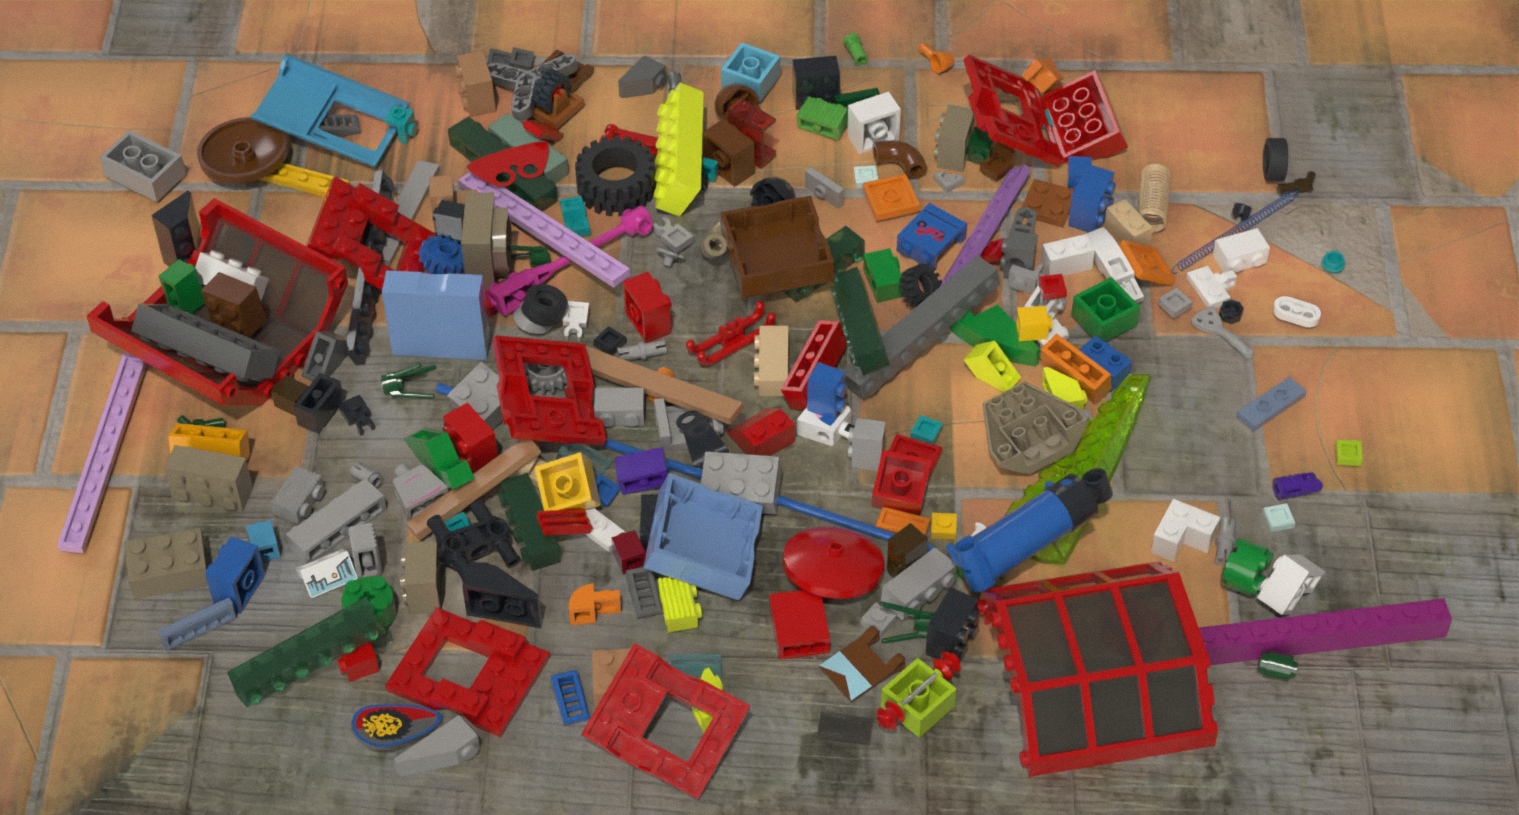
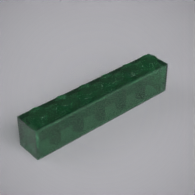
M469 116L448 129L450 146L470 162L510 148ZM530 164L523 168L524 173L529 175L536 173L538 170ZM517 165L510 166V169L516 174V179L511 185L504 188L542 212L558 202V188L552 180H548L542 174L535 178H524L519 175ZM505 172L499 173L496 176V180L500 183H505L510 180V175Z
M858 266L835 275L834 286L830 287L835 299L834 302L839 312L838 316L843 326L842 330L847 339L846 344L851 353L850 357L854 367H860L864 376L889 366V358L867 287Z
M366 596L227 671V674L237 697L246 707L259 703L263 698L283 690L287 685L307 677L311 672L329 665L335 659L353 652L359 646L377 639L386 630L375 607Z

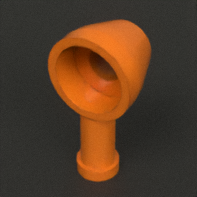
M922 43L918 48L921 54L930 59V66L937 74L946 71L954 64V57L950 52H934L927 43Z

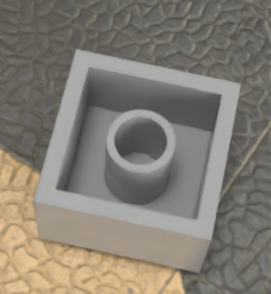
M480 362L447 396L454 409L468 402L492 430L503 420L496 387L499 376L484 363Z

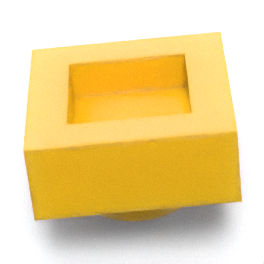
M932 512L931 539L956 540L957 514Z

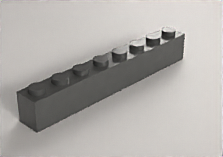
M978 255L841 370L845 372L847 388L863 400L874 394L887 380L892 379L900 369L908 365L921 351L927 349L935 339L943 335L956 321L961 320L969 310L977 306L990 292L997 289L1000 285L997 268Z

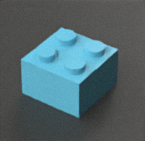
M741 42L721 68V89L734 83L743 84L754 90L759 97V102H761L781 75V56Z

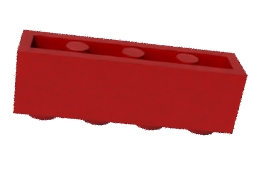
M818 320L782 386L781 392L791 410L804 411L807 408L808 378L818 362L835 367L849 341L839 321Z

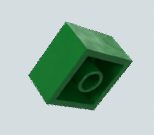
M1110 277L1074 295L1071 315L1092 338L1097 336L1103 341H1108L1138 325L1140 306Z

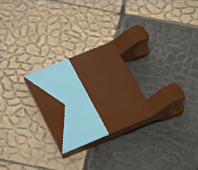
M870 626L861 637L819 665L823 673L851 703L892 674L901 672L906 667V659L902 654L897 653L885 664L869 647L880 640L878 635L880 631L875 626Z

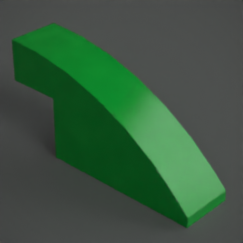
M998 304L976 316L968 311L961 320L956 321L949 327L956 336L973 347L977 344L995 341L1010 362L1034 367L1039 365L1040 348L1033 341H1019L1016 323Z
M424 428L404 438L406 444L422 465L436 475L448 488L455 489L475 479L468 462L459 459L447 432Z

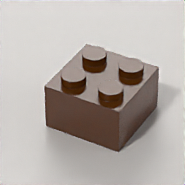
M722 119L703 132L704 158L718 161L719 176L733 187H736L754 175V142L750 137L745 136L735 125L730 124L725 119Z
M218 272L201 290L210 321L250 338L266 321L256 286Z

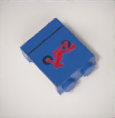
M929 203L897 235L896 251L919 264H929V268L934 267L936 270L937 256L953 240L961 244L966 239L967 223Z

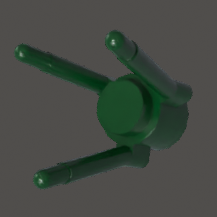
M507 246L508 250L528 251V253H513L511 259L528 258L529 264L535 267L549 263L547 247Z
M418 363L395 372L386 373V375H381L384 394L391 393V398L433 399L435 397L434 394L400 392L399 389L404 388L402 379L435 370L436 365L421 368L422 364Z
M883 601L879 602V605L882 607L912 614L908 617L914 618L913 629H918V632L883 638L881 640L882 643L927 638V626L934 615L933 612L920 611Z

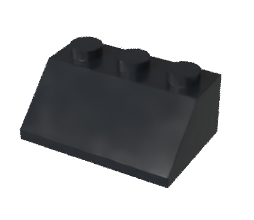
M189 190L151 215L162 259L168 267L179 259L186 263L191 258L193 251H198L202 238L199 237L201 232L192 194Z

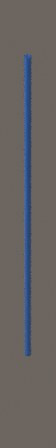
M438 383L436 392L448 395L454 388ZM606 438L605 444L601 446L622 454L644 451ZM667 458L669 469L698 479L702 478V469ZM781 495L778 497L779 506L888 541L889 538L896 534ZM928 544L927 553L934 547L936 548V546Z

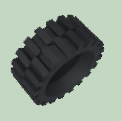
M613 135L614 140H608L607 136L601 137L600 143L594 140L590 142L591 148L588 146L582 148V154H578L577 162H575L577 193L579 196H582L585 207L589 210L594 207V212L598 214L606 211V216H612L613 212H618L619 217L627 209L633 210L639 206L646 207V201L651 202L656 188V181L654 180L656 173L653 153H650V149L647 146L642 147V142L639 140L633 143L631 137L626 136L624 140H620V135ZM613 167H622L635 171L631 176L622 180H607L597 175L600 171Z

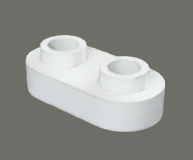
M1287 296L1279 297L1274 302L1273 313L1281 320L1303 327H1314L1319 323L1321 311L1316 305Z

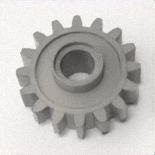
M523 363L528 386L532 385V391L534 392L539 388L542 394L546 392V389H550L551 393H554L556 387L562 390L564 389L563 383L567 384L563 366Z

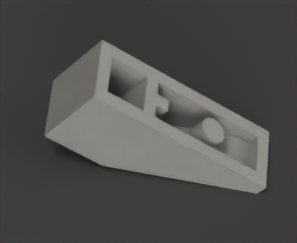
M458 715L394 758L396 773L401 777L459 765L463 761L473 758L480 750L478 735Z

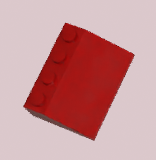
M1096 70L1040 96L1044 110L1049 111L1054 124L1050 126L1047 116H1045L1044 124L1050 141L1058 145L1063 158L1061 163H1068L1069 156L1091 157V159L1105 158L1128 148L1105 86Z

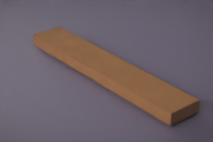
M521 439L473 474L475 479L450 490L407 521L408 528L419 540L423 539L432 532L426 525L429 518L434 515H440L442 520L445 521L456 515L541 453L540 449L532 440Z

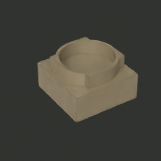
M494 192L466 193L461 241L465 274L483 275L484 290L486 292L491 284L496 283L497 277H509L512 250L507 249L508 245H512L510 213L508 208H496Z

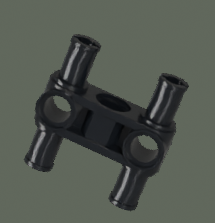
M481 499L472 503L469 508L478 520L477 523L449 531L440 515H434L427 520L426 525L430 528L437 541L440 561L445 565L454 567L462 582L465 579L470 564L469 560L493 551H498L507 568H511L520 562V556L517 555L510 544L511 537L508 534V523L502 518L492 516L485 502Z

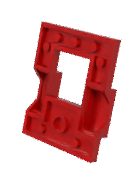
M968 54L963 59L973 89L968 98L978 128L983 132H988V136L994 142H1000L1011 149H1017L1028 156L1036 157L1045 163L1058 167L1063 158L1058 145L1043 137L1042 127L1046 113L1037 88L1018 75ZM995 87L1007 94L1010 93L1017 96L1024 113L1020 116L1003 109Z
M335 176L330 182L306 246L329 259H345L361 268L366 282L382 290L386 270L422 272L423 263L419 262V250L423 240H428L429 236L434 237L435 233L399 213L398 204L365 185L359 183L354 187ZM367 221L405 243L396 270L380 262L382 255L359 243Z
M494 336L492 345L499 375L496 387L504 425H509L511 439L599 446L605 444L607 439L603 421L595 417L592 406L594 381L585 344ZM523 363L563 366L568 384L564 391L566 398L530 395Z
M436 607L385 684V689L389 693L432 710L444 707L462 714L476 728L501 738L549 661L550 652L527 643L525 636L482 619L475 623ZM447 641L488 657V660L470 688L444 678L438 682L425 677V674Z
M634 643L581 736L605 749V752L651 777L654 776L699 800L750 710V705L702 679L691 677L681 672L658 655ZM666 695L690 708L693 706L713 717L688 762L643 738Z

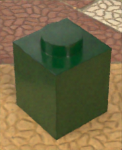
M974 127L968 144L967 161L981 164L993 154L995 142L990 139L988 132H983L978 127Z

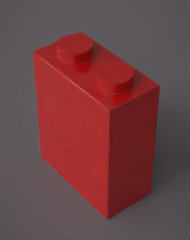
M805 590L769 594V610L779 660L830 653V635L822 596Z

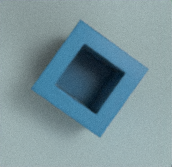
M271 520L246 526L250 543L258 545L262 563L280 558Z

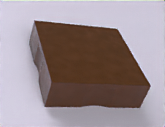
M811 195L778 201L765 206H751L720 212L721 233L727 242V252L742 298L834 281V260L827 240L820 230L819 217Z

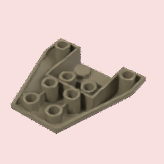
M1027 382L1015 385L1004 393L982 403L991 456L1001 468L1029 475L1072 453L1088 424L1087 418L1077 406Z

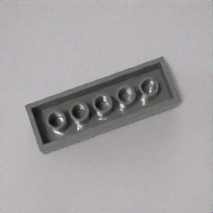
M138 304L131 330L139 334L142 340L156 341L161 348L175 349L180 356L196 358L195 362L199 364L215 366L214 370L221 373H234L237 380L245 382L248 379L262 381L263 378H273L280 350L170 304Z

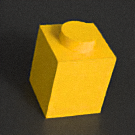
M1046 306L1017 308L1016 327L1019 341L1048 340V331L1052 330L1053 321L1052 316L1047 314Z

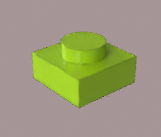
M1336 440V465L1362 466L1361 441Z

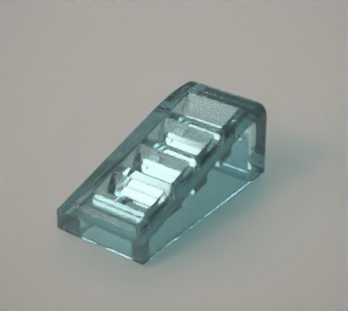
M565 443L558 451L556 460L573 455L570 453L571 451L575 452V454L581 452L593 460L591 464L596 477L600 473L603 475L612 464V460L586 444ZM597 463H600L602 465L598 470H596L594 466Z

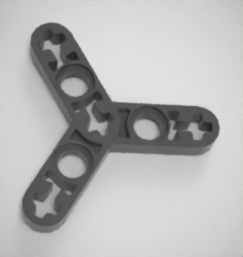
M573 54L562 55L529 71L501 63L487 65L492 78V84L514 90L511 111L513 117L517 120H526L532 116L535 105L534 101H532L534 97L532 92L535 91L534 85L538 84V78H542V73L546 74V70L554 69L568 76L578 69L577 60Z

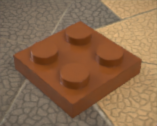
M1034 179L1021 208L1033 209L1037 214L1036 221L1064 228L1070 214L1074 189Z

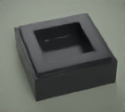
M609 326L593 340V345L596 348L612 356L617 352V348H622L627 343L626 336Z

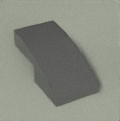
M513 47L512 53L490 48L487 65L501 63L529 71L531 70L534 52Z

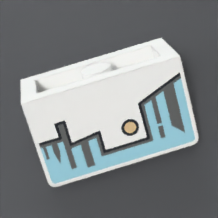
M340 549L296 568L311 598L345 585L350 580L357 579L350 556L345 549Z

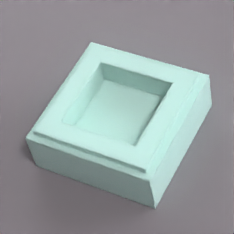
M876 165L854 167L856 189L862 188V184L865 182L878 180Z
M1287 503L1263 508L1262 514L1270 533L1295 527V520Z

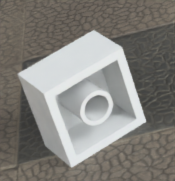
M889 92L848 105L847 137L859 154L872 150L873 142L899 141L901 109Z

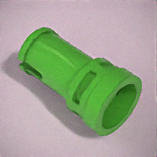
M857 33L847 35L843 40L845 47L852 54L856 65H864L868 61V56H866L863 50L860 36Z

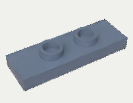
M1288 377L1239 410L1236 417L1254 432L1303 399L1307 391L1291 377Z
M230 598L224 599L159 629L158 633L165 651L237 619L233 603Z

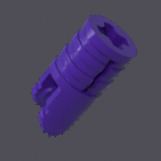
M1312 472L1298 473L1274 478L1273 491L1275 497L1280 500L1321 491L1323 483Z

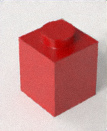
M369 638L339 647L341 658L336 659L341 674L346 673L349 682L379 672L377 658Z

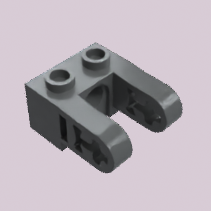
M1024 207L1017 210L1009 237L1003 240L1001 252L1005 253V255L1002 254L1000 268L1004 269L1003 278L1009 279V271L1012 265L1034 271L1038 235L1034 234L1037 214L1031 208ZM1024 218H1028L1026 225L1022 224Z

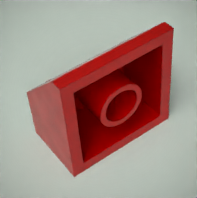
M766 408L727 430V434L747 455L772 456L795 442V423L781 408Z

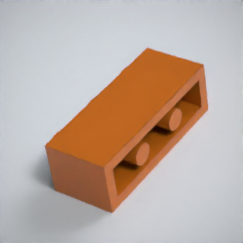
M1057 333L1040 349L1042 364L1077 380L1081 390H1085L1087 398L1095 405L1112 389L1111 374Z

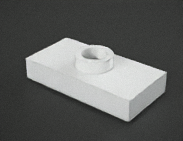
M595 508L585 510V517L589 518L588 524L592 525L591 533L585 535L610 552L612 550L611 537L625 531Z

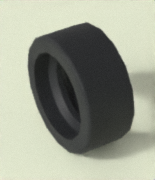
M1267 138L1263 149L1264 179L1266 181H1284L1288 171L1287 140L1285 138Z

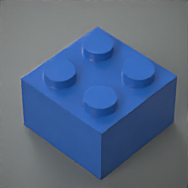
M1088 164L1072 194L1069 227L1089 233L1097 230L1098 226H1103L1106 209L1114 203V199L1111 198L1116 187V183L1113 182L1114 172Z
M231 536L227 543L221 546L218 557L213 564L208 566L205 574L213 604L230 598L235 612L242 613L265 577L258 545Z

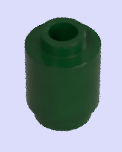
M1269 650V653L1262 652L1258 672L1264 673L1266 677L1289 682L1290 677L1295 678L1298 662L1293 661L1294 656Z

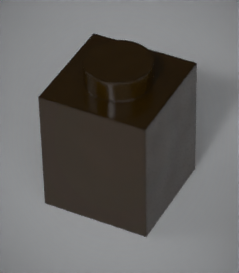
M285 375L271 390L274 406L295 416L293 406L309 386Z

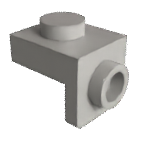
M1039 263L1035 271L1012 265L1009 271L1008 287L1033 294L1039 285V276H1046L1043 273L1044 264Z

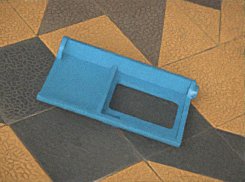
M286 54L280 64L277 79L256 112L252 113L250 118L376 169L397 135V126L391 125L376 150L367 149L319 129V126H321L334 103L343 104L385 121V117L394 105L413 110V108H410V102Z

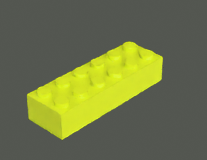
M679 83L675 90L672 89L670 91L667 101L659 106L657 112L659 123L656 131L659 133L656 142L658 154L655 159L657 171L654 177L656 181L654 197L656 198L655 208L679 217L701 190L704 92L683 83Z

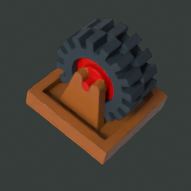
M548 69L546 74H541V79L538 78V84L534 85L535 91L532 92V96H534L532 101H534L535 105L531 117L558 129L584 106V99L571 92V89H569L571 87L570 78L554 69Z

